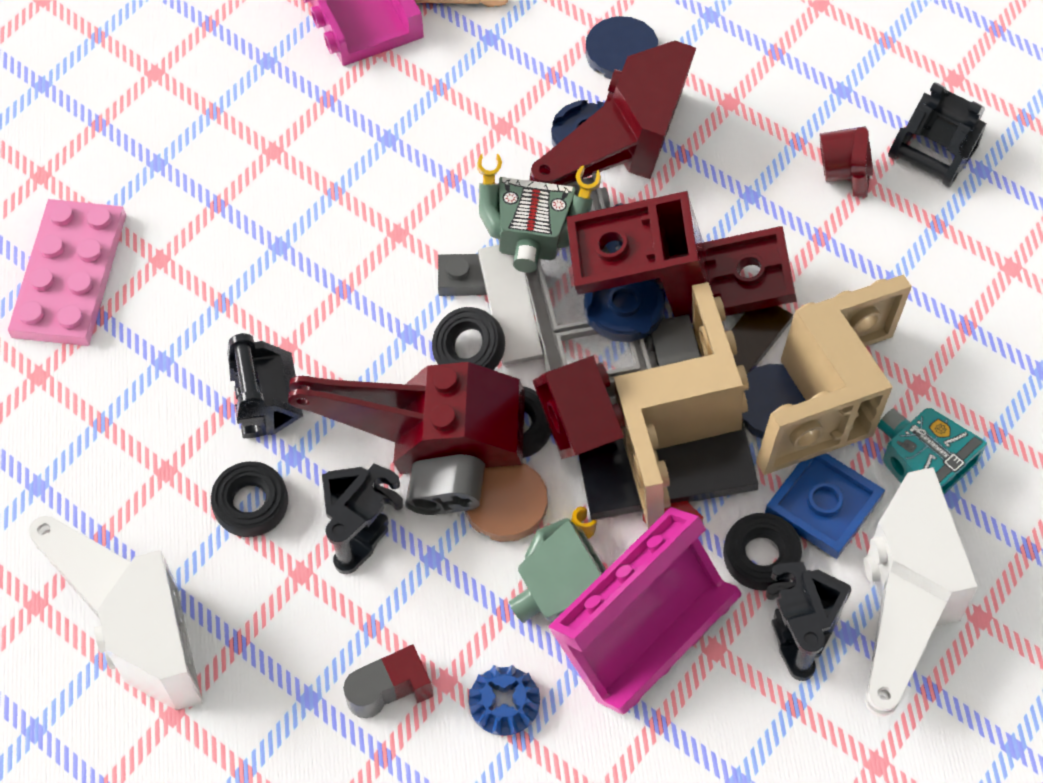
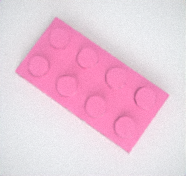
M48 199L7 329L11 338L82 346L90 345L126 218L123 206Z

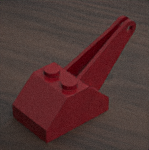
M674 40L627 56L622 71L615 69L608 87L609 93L604 106L545 155L532 164L529 181L567 185L577 181L576 173L581 166H585L583 179L591 176L593 173H597V170L602 172L621 164L625 165L628 172L651 179L697 48Z
M471 362L427 365L406 384L332 380L304 375L295 376L290 380L289 389L291 391L288 394V403L291 406L316 413L395 442L393 463L400 474H410L412 464L416 461L459 454L471 455L481 459L485 463V468L523 464L525 390L518 378Z

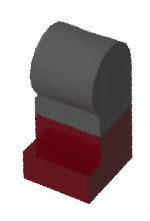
M414 644L353 671L348 675L343 686L348 708L352 714L359 718L374 717L381 712L384 705L412 693L417 704L433 697L431 681Z

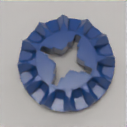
M513 664L509 667L493 665L489 671L484 674H478L475 683L469 689L470 713L474 721L491 734L500 736L517 734L529 727L539 712V687L536 686L529 672L524 673ZM493 688L502 693L515 688L512 694L515 708L513 706L509 707L504 703L494 709L496 695L493 692Z

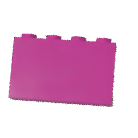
M303 0L304 3H311L310 11L313 21L318 29L323 27L325 31L323 36L330 54H337L342 66L424 38L422 13L415 0Z
M670 507L548 626L595 700L623 715L634 707L641 697L662 676L669 672L671 667L686 651L695 645L701 636L721 616L726 614L742 595L737 586L722 580L699 541L698 537L706 530L699 516Z

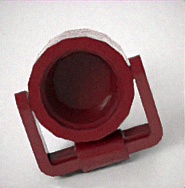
M862 126L819 133L826 183L852 179L853 197H868L870 176L873 175V164L867 127Z

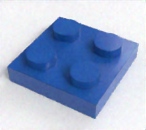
M825 453L800 462L766 505L765 513L783 518L794 527L799 536L833 558L838 559L881 501L885 489Z

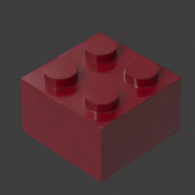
M594 355L548 371L532 380L561 459L581 454L624 437L621 430L625 427L623 413L617 403H611L606 388L610 387L608 373L601 362L596 363Z

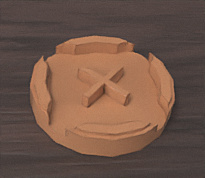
M524 463L516 466L485 468L479 507L465 511V515L473 529L490 536L492 540L499 542L518 541L531 535L545 517L548 509L547 487L540 474Z

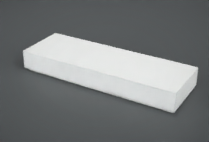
M499 245L478 248V256L491 315L499 322L505 335V351L501 359L502 366L541 359L543 353L525 273L514 268V255L501 253Z

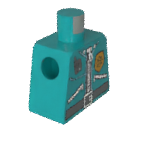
M892 408L882 417L877 426L891 438L887 445L883 462L896 479L902 483L908 472L933 467L944 495L979 463L987 445V442L932 408L924 409L911 422L896 409Z

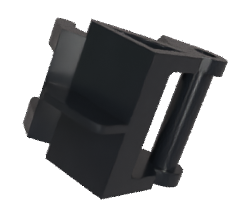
M934 82L930 88L931 94L924 92L907 126L900 128L889 150L888 157L894 160L899 157L942 179V184L950 188L980 145L987 125L986 122L980 119L986 109L985 106L975 101L970 102L948 91L945 86ZM914 134L924 136L946 147V150L953 153L955 157L949 166L908 145V142Z
M247 333L232 336L228 342L227 356L230 381L235 383V396L238 400L237 404H235L237 424H241L242 438L249 439L264 435H274L303 417L302 409L293 407L288 403V394L291 391L289 389L290 380L296 376L292 353L264 341L254 342V337Z
M375 463L368 470L363 467L328 471L326 474H322L326 515L331 519L326 526L325 532L328 541L334 545V567L341 574L355 572L373 554L378 542L389 531L387 527L389 524L388 516L381 513L384 509V504L393 506L395 510H401L404 506L403 498L397 492L379 485L384 483L389 485L391 489H398L400 487L399 476L390 469Z
M803 561L785 562L773 566L770 576L775 581L789 578L793 582L771 584L767 587L765 595L769 600L779 598L776 602L779 609H775L774 619L771 621L777 638L779 653L790 675L796 680L806 681L814 675L816 669L814 658L821 656L840 619L852 588L849 584L819 569L814 571L806 570Z

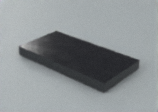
M743 419L742 430L656 450L658 460H664L670 480V486L667 487L670 503L681 501L694 502L758 490L759 483ZM622 438L578 454L591 520L643 511Z

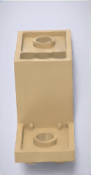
M904 274L888 280L879 279L870 286L854 291H843L833 298L818 303L810 302L795 310L780 361L806 401L796 405H782L770 414L756 460L763 475L874 436L893 386L866 346L893 337L912 288Z
M709 282L692 286L693 331L701 357L614 377L616 403L619 405L625 419V427L621 429L624 435L622 439L648 529L664 514V508L671 507L667 489L670 486L667 467L664 460H658L656 450L742 430V413L748 412V404L744 392L749 390L746 370L743 365H736L733 357L737 355L735 338L731 330H724L722 322L726 320L723 302L720 296L713 297Z

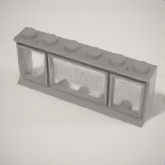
M593 173L590 178L581 179L584 184H592L596 179V173ZM577 181L564 185L576 187L575 194L579 193L580 186ZM599 186L591 192L590 198L593 199L591 211L610 208L606 187L600 188ZM570 246L559 248L557 257L554 260L538 259L537 269L534 272L525 273L532 309L536 317L539 340L544 349L546 372L594 355L596 363L601 362L608 373L610 387L606 388L610 397L615 395L614 377L657 367L654 352L646 350L644 341L648 340V336L633 342L612 341L599 335L588 324L584 314L585 294L578 295L574 287ZM604 246L602 252L610 253L607 247Z

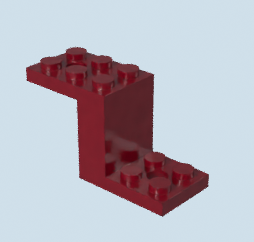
M688 191L566 217L574 287L578 295L660 278L674 317L689 314L691 323H693L692 286L709 282L713 297H721L725 316L797 302L783 226L704 242ZM611 241H621L623 243L617 252H602L604 246ZM749 265L761 268L759 273L751 278L739 275L741 270Z

